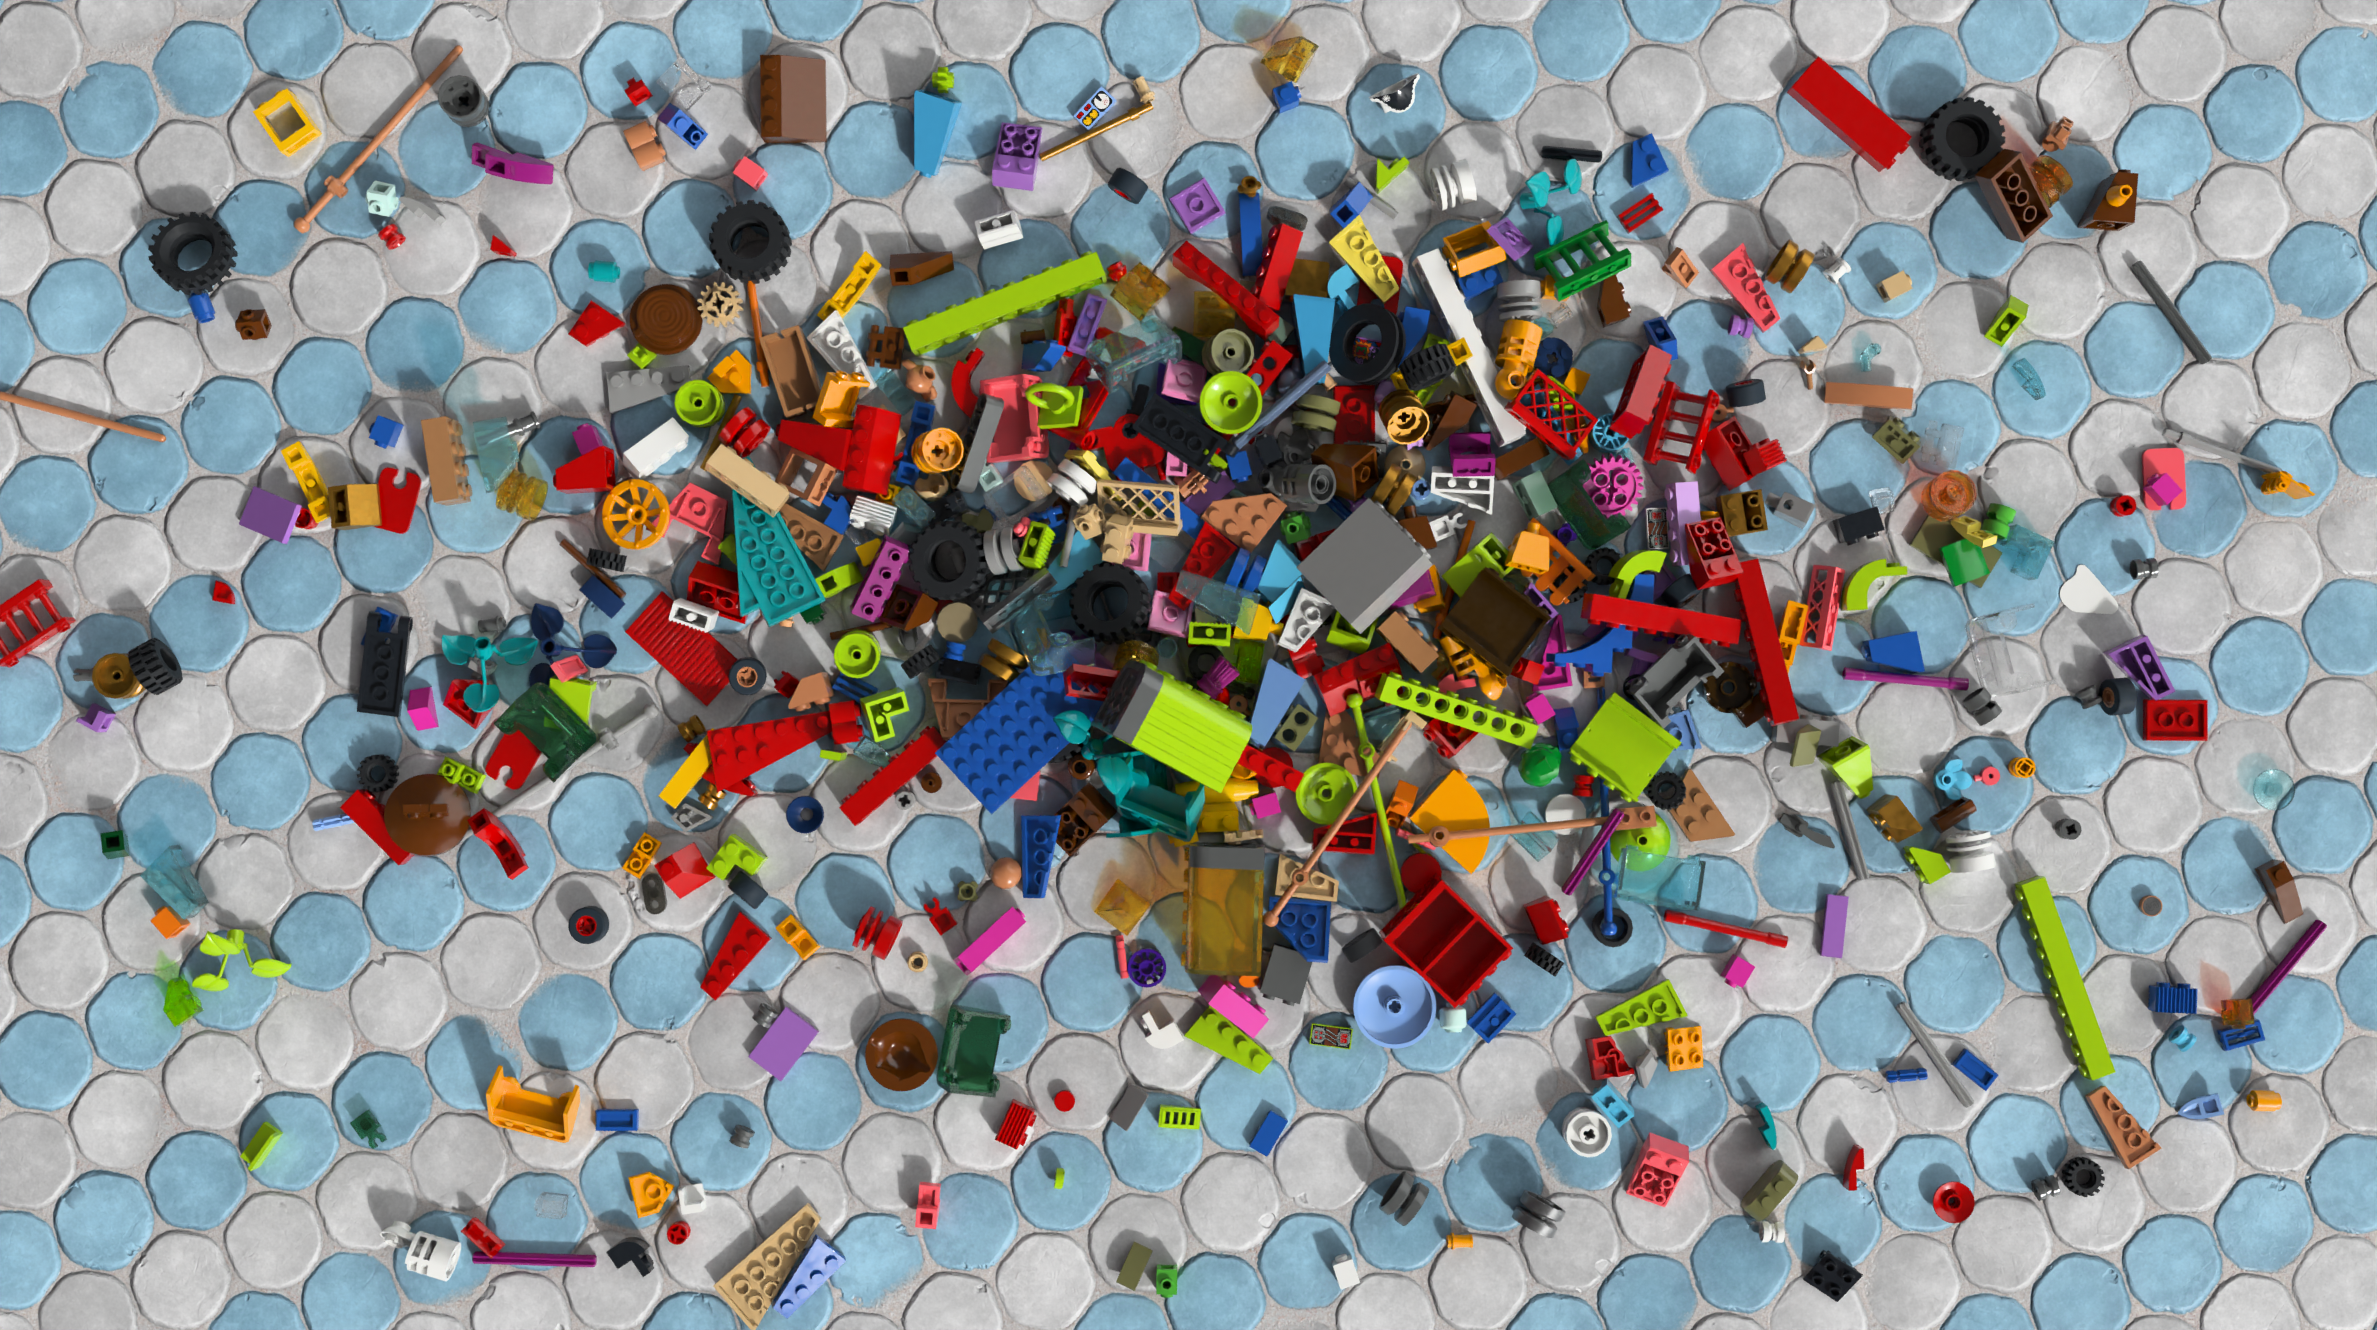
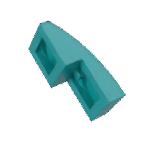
M1762 1102L1755 1106L1765 1123L1758 1129L1767 1146L1774 1150L1777 1145L1776 1128L1768 1106Z

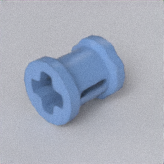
M1424 480L1415 482L1412 487L1411 496L1416 500L1425 499L1431 491L1429 483ZM1419 485H1421V488L1426 490L1422 493V495H1420V493L1416 492L1415 490L1419 487Z

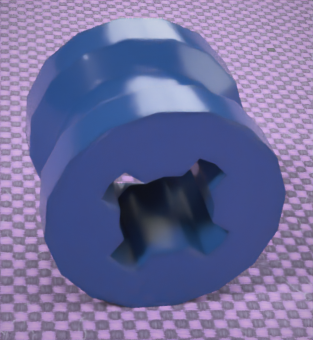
M946 641L947 651L943 657L963 661L964 657L962 654L966 649V645Z

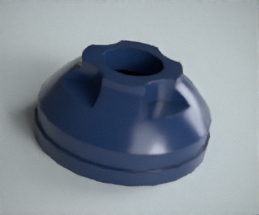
M801 796L794 799L787 807L786 819L793 830L807 834L821 826L824 819V810L817 799L810 796ZM804 808L812 810L813 817L810 820L802 818L801 812Z

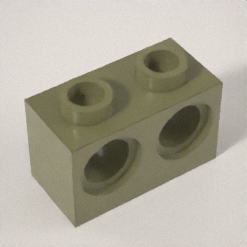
M1299 704L1290 706L1285 714L1287 719L1284 723L1280 722L1274 731L1276 733L1274 738L1294 752L1318 719V717ZM1298 712H1303L1306 716V720L1302 724L1295 722L1294 717ZM1286 729H1291L1294 732V737L1290 741L1284 740L1282 736L1283 731Z

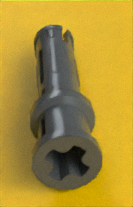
M534 411L521 419L515 418L512 421L513 423L476 437L481 450L515 435L523 436L525 432L532 429H540L541 426Z

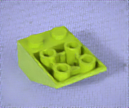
M1491 532L1483 537L1441 577L1461 598L1476 576L1485 567L1496 570L1501 579L1513 569V567L1505 566L1509 551Z

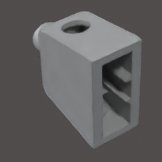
M1770 492L1765 501V504L1776 508L1773 515L1801 529L1807 524L1816 506L1787 492H1784L1782 497ZM1787 504L1791 509H1785L1783 505Z

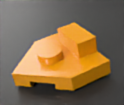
M736 349L713 369V372L707 379L722 394H751L752 365Z
M650 1171L628 1177L638 1218L658 1213L674 1188L673 1184Z

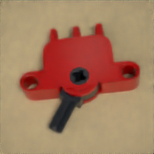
M1139 384L1131 410L1127 409L1126 414L1115 422L1114 427L1108 426L1091 430L1095 434L1096 444L1089 451L1093 452L1104 449L1108 466L1113 472L1123 459L1127 457L1143 471L1145 468L1156 466L1160 480H1165L1166 471L1163 461L1166 457V451L1138 432L1128 437L1125 431L1133 427L1144 410L1150 388L1147 385Z

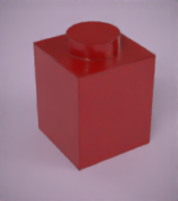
M1521 657L1512 668L1513 671L1510 675L1538 685L1545 666Z

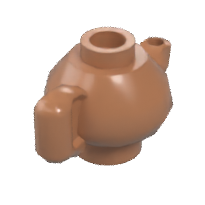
M909 359L903 360L902 365L908 370L905 381L906 387L909 390L921 393L926 402L937 398V392L932 385L935 379L933 369L929 366L916 365Z

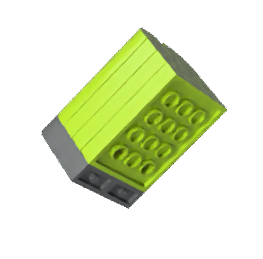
M1142 659L1139 662L1134 660L1128 661L1117 675L1091 725L1184 776L1221 793L1250 739L1252 724L1244 720L1245 715L1229 709L1227 705L1219 701L1210 699L1211 696L1196 689L1192 690L1193 686L1175 679V676L1160 669L1156 671L1157 666Z

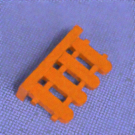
M1533 517L1529 523L1540 524L1539 535L1549 538V559L1553 564L1549 567V571L1544 574L1521 570V574L1524 577H1531L1535 574L1539 578L1535 583V587L1539 591L1543 592L1550 588L1554 592L1550 596V602L1553 605L1558 606L1563 602L1567 604L1570 601L1567 597L1577 587L1582 589L1584 586L1582 582L1585 579L1591 581L1596 575L1540 521ZM1555 551L1561 555L1558 559L1553 555ZM1570 565L1576 569L1573 573L1568 569ZM1564 572L1568 578L1557 588L1553 583Z

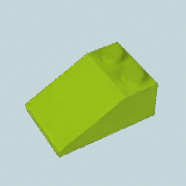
M1336 610L1326 642L1358 654H1364L1370 645L1378 618L1360 634Z

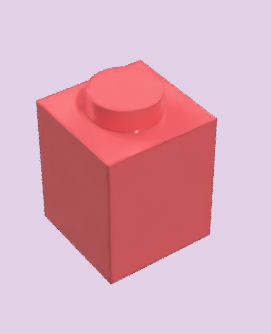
M746 156L742 160L739 159L734 165V175L755 191L759 189L768 176V173Z

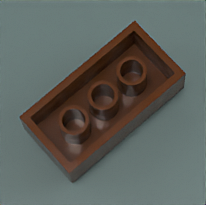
M2003 149L1974 175L2007 239L2024 243L2053 217L2021 152Z

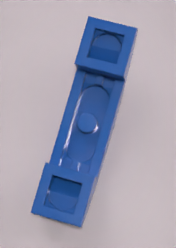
M1256 193L1255 197L1239 194L1243 277L1256 276L1257 269L1261 266L1263 260L1259 193Z
M915 401L910 420L911 425L895 481L915 485L919 478L921 470L913 462L911 455L912 445L919 435L931 431L936 406Z

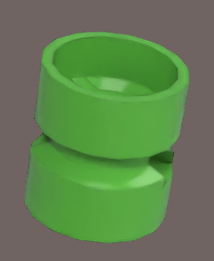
M1990 503L1986 513L1988 519L1983 521L1980 530L1996 535L1998 539H2007L2010 531L2008 524L2013 523L2016 511L2001 504Z

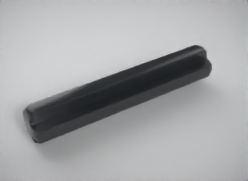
M1543 146L1541 157L1562 160L1575 159L1577 161L1599 163L1602 160V151Z

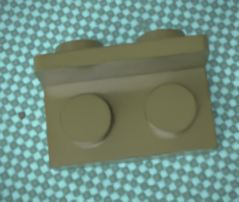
M1890 415L1887 421L1872 435V438L1900 463L1904 464L1921 447V442L1919 441L1921 438L1913 430L1909 432L1904 427L1905 424L1898 417L1893 418Z

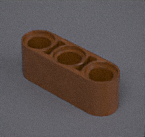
M1537 437L1496 458L1495 477L1497 481L1548 456L1550 452L1546 444Z

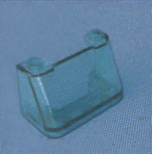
M1149 315L1143 320L1100 340L1090 342L1086 349V358L1108 393L1111 394L1119 390L1117 386L1119 381H1127V374L1159 359H1162L1164 363L1170 359L1172 364L1182 361V341L1159 317Z
M1626 845V848H1621L1616 877L1612 886V899L1684 911H1699L1706 861H1700V857L1694 855H1687V859L1645 853L1639 851L1638 846Z

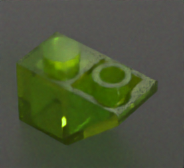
M181 977L168 981L163 1011L174 1027L184 1025L204 1011L199 998L192 994L188 982Z

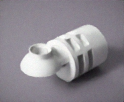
M394 1221L392 1226L384 1228L379 1235L385 1239L384 1242L395 1248L410 1247L405 1260L407 1270L445 1282L450 1279L460 1256V1242L419 1231L417 1234L411 1233V1227L400 1221Z

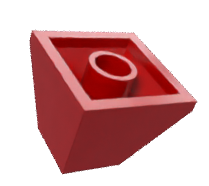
M454 679L450 684L443 705L471 727L477 729L492 708L484 712H474L464 702L463 694L467 687L475 683L483 684V680Z
M695 842L654 865L664 883L680 899L716 877L706 869L708 863Z

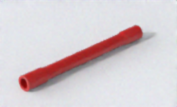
M1666 909L1663 920L1666 922L1689 925L1760 941L1781 948H1786L1788 943V936L1735 926Z

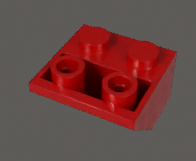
M1545 895L1523 905L1540 944L1544 945L1568 938L1567 931H1569L1566 921L1562 920L1558 914L1561 912V909L1556 900L1554 901L1553 898Z

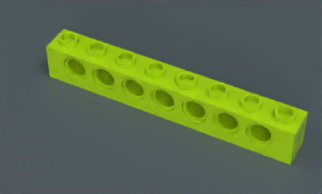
M1390 671V674L1382 673L1374 695L1377 699L1531 749L1539 728L1533 722V718L1525 715L1519 718L1510 710L1503 709V712L1496 710L1497 707L1485 703L1483 706L1477 704L1478 700L1466 697L1464 700L1458 698L1459 694L1447 690V693L1439 691L1440 688L1428 684V687L1420 685L1421 682L1416 679L1409 678L1408 681L1401 679L1402 675ZM1404 686V693L1397 695V689ZM1423 692V699L1416 701L1417 694ZM1442 698V705L1435 707V702ZM1457 705H1461V711L1454 714V708ZM1476 711H1480L1479 718L1473 720V714ZM1499 717V722L1492 726V720ZM1517 723V729L1511 732V726Z

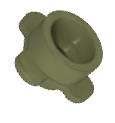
M960 881L958 883L959 895L957 898L959 901H976L978 899L976 894L977 882L965 883Z

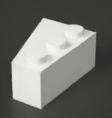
M672 417L623 453V466L634 479L644 480L659 466L666 463L677 451L681 452L688 445L689 435Z
M1432 466L1431 493L1452 501L1464 503L1471 508L1475 507L1492 515L1494 476L1453 477L1451 467Z

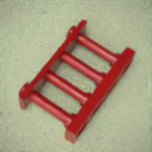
M1666 381L1643 460L1657 466L1658 460L1660 461L1661 459L1686 464L1685 469L1691 474H1695L1701 465V453L1714 410L1719 406V395L1709 389L1707 397L1681 392L1680 387L1675 382ZM1682 400L1704 405L1701 417L1675 412L1676 402ZM1678 420L1697 424L1698 428L1695 437L1669 431L1670 421ZM1668 439L1692 444L1689 456L1663 451L1664 441Z
M38 579L0 605V622L7 624L21 645L10 652L0 637V653L3 656L0 659V666L9 668L18 664V659L57 633L67 631L71 628L70 625L76 621L74 617L62 618L48 597V590L53 587L49 580ZM34 599H40L55 622L46 629L30 607V602ZM18 610L23 611L38 634L29 641L13 619V614Z

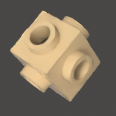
M1096 503L1089 506L1083 505L1077 509V514L1072 521L1085 540L1103 533V526L1107 520Z

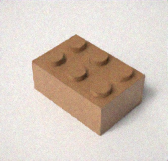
M1394 611L1375 631L1387 643H1390L1391 647L1417 674L1422 673L1439 656L1436 653L1438 649L1430 641L1426 643L1421 638L1423 633L1416 626L1411 627L1407 623L1409 619L1401 611L1398 613Z

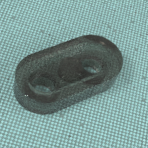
M1271 206L1266 216L1272 225L1283 223L1299 231L1305 230L1308 222L1307 217L1303 214L1279 206Z
M657 873L647 874L642 880L646 910L651 914L662 913L667 907L664 881ZM650 880H653L655 882V886L653 888L649 886ZM654 900L658 902L657 908L652 906Z

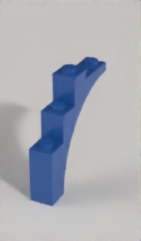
M1637 574L1631 583L1626 599L1653 604L1654 575ZM1619 625V628L1605 626L1594 638L1577 648L1564 652L1546 653V662H1554L1553 666L1566 667V663H1573V667H1583L1584 671L1591 672V676L1604 677V673H1612L1613 652H1624V648L1632 649L1633 631L1625 630L1623 625Z

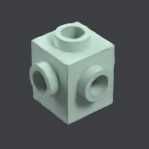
M379 181L373 182L366 194L369 213L389 217L393 210L397 209L399 200L396 197L395 185Z

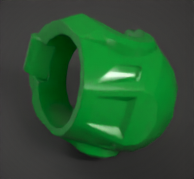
M1537 743L1531 749L1521 753L1522 759L1519 762L1518 771L1525 783L1543 787L1557 777L1562 757L1558 747L1551 744Z

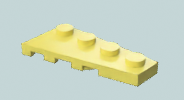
M1358 215L1329 241V245L1384 304L1399 291V287L1381 257L1382 255L1378 248L1375 246L1362 218Z

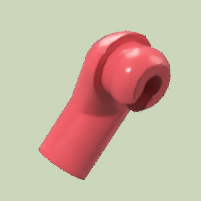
M1022 517L1020 523L1014 525V533L1018 537L1026 536L1031 520L1028 517Z

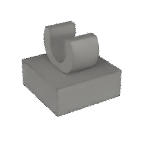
M475 657L470 661L468 667L474 670L471 678L480 680V677L482 678L481 661ZM489 659L485 660L487 677L495 672L497 664Z

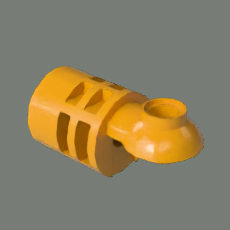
M1517 319L1507 320L1504 323L1500 345L1497 350L1498 353L1495 358V364L1498 367L1502 366L1503 369L1498 372L1495 378V386L1498 393L1508 400L1515 398L1527 381V373L1532 372L1534 369V362L1543 332L1534 323ZM1510 378L1515 381L1516 386L1511 384Z
M1448 636L1439 640L1457 677L1475 670L1479 677V686L1482 692L1492 700H1497L1500 697L1502 689L1507 686L1506 678L1502 679L1469 652H1464L1463 648Z

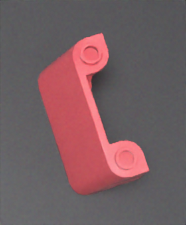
M1017 374L980 380V395L985 393L1002 398L1004 401V408L993 437L994 442L991 443L986 458L987 463L1035 460L1049 456L1048 430L1040 429L1037 426L1040 407L1029 402L1025 396V391L1030 385L1043 383L1040 377ZM1038 391L1033 394L1036 397L1042 399L1043 391Z

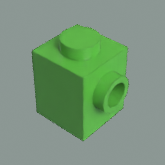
M1157 1265L1156 1294H1161V1297L1164 1298L1177 1295V1265Z

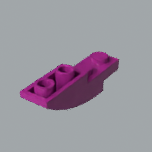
M477 142L472 145V164L485 168V173L527 183L550 185L553 183L554 164L519 152L510 154Z

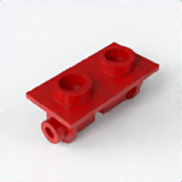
M476 1216L461 1230L490 1259L506 1245Z

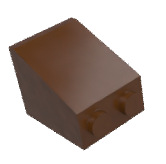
M2122 169L2102 180L2081 217L2078 228L2120 231L2134 224L2138 173H2131V170ZM2129 185L2132 188V194L2123 205L2115 207L2107 202L2106 194L2111 187Z
M1322 444L1311 453L1312 464L1327 465L1333 470L1336 478L1334 495L1355 502L1379 481L1376 446Z

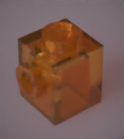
M2252 999L2221 1000L2223 1025H2232V1029H2246V1025L2254 1024Z

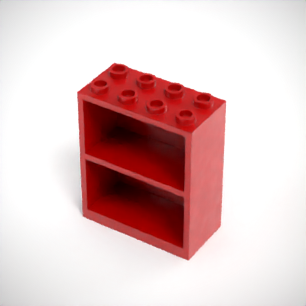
M1437 873L1379 931L1382 939L1454 1008L1458 1005L1462 1006L1467 1001L1468 995L1473 990L1476 991L1483 984L1482 980L1487 975L1491 976L1497 970V965L1510 957L1512 954L1511 950L1513 949L1509 942Z

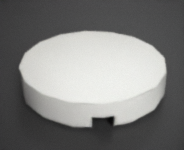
M1559 794L1553 797L1545 808L1546 822L1586 819V809L1582 801L1570 794ZM1582 827L1553 831L1562 835H1571Z

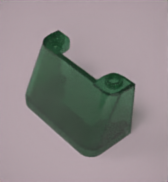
M1582 459L1551 480L1547 485L1557 504L1558 511L1570 525L1573 532L1576 533L1579 541L1586 549L1595 550L1630 529L1631 525L1620 514H1614L1607 519L1602 515L1582 486L1591 477V469L1586 461Z
M541 682L535 683L517 698L494 723L504 734L512 735L520 730L548 758L543 765V771L553 783L596 742L594 731L558 695Z
M952 1004L948 1012L937 1070L938 1086L949 1093L995 1098L996 1092L1000 1087L999 1079L993 1074L1000 1034H1005L1010 1030L1011 1016L1005 1013Z

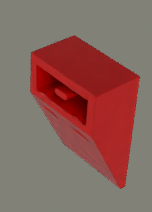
M1721 517L1685 525L1689 568L1697 590L1731 583L1744 573Z

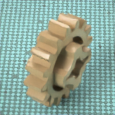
M716 282L713 284L714 288L707 285L706 289L708 291L706 293L700 292L704 296L703 299L697 300L702 304V306L697 308L703 312L701 317L703 319L708 318L706 321L708 324H712L714 321V326L717 328L720 323L727 327L728 321L734 324L733 318H740L737 312L743 311V308L739 306L743 300L737 298L740 293L738 291L733 292L734 287L732 285L727 288L725 282H722L721 287ZM722 292L730 294L732 298H725ZM720 300L724 303L721 305V310L717 307ZM709 312H716L718 318L711 316Z

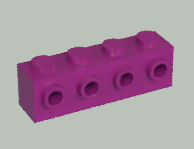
M887 535L884 536L850 605L852 614L873 623L876 617L881 616L884 609L882 605L885 599L888 600L893 591L891 587L894 581L897 582L902 572L900 569L903 563L906 564L909 560L908 544Z

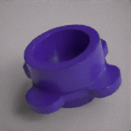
M1568 523L1562 524L1560 529L1552 532L1565 546L1577 538L1576 533H1573Z

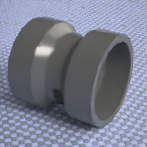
M2147 558L2145 561L2134 559L2130 562V574L2133 580L2142 579L2143 577L2150 579L2158 576L2159 569L2155 558Z
M2053 1175L2046 1176L2043 1180L2036 1179L2031 1181L2032 1190L2039 1201L2046 1199L2050 1195L2053 1197L2060 1195L2059 1184Z

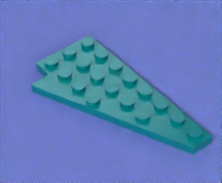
M750 456L745 457L746 459L752 462ZM732 489L740 616L743 617L756 610H760L768 627H771L825 602V597L780 512L778 511L773 518Z

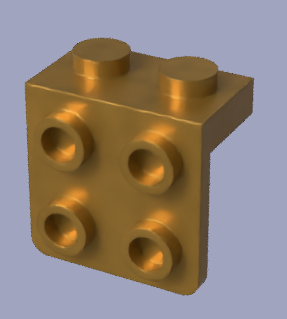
M1295 258L1285 290V299L1293 302L1294 294L1327 298L1329 263Z

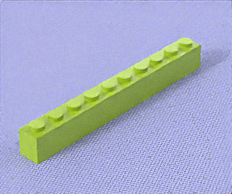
M2037 875L2015 883V895L2022 903L2023 917L2029 922V934L2035 940L2038 947L2036 948V953L2039 959L2043 961V972L2051 983L2050 992L2059 1005L2057 1006V1011L2060 1017L2064 1019V1031L2072 1041L2071 1050L2074 1056L2078 1058L2080 1074L2093 1081L2115 1073L2046 878Z

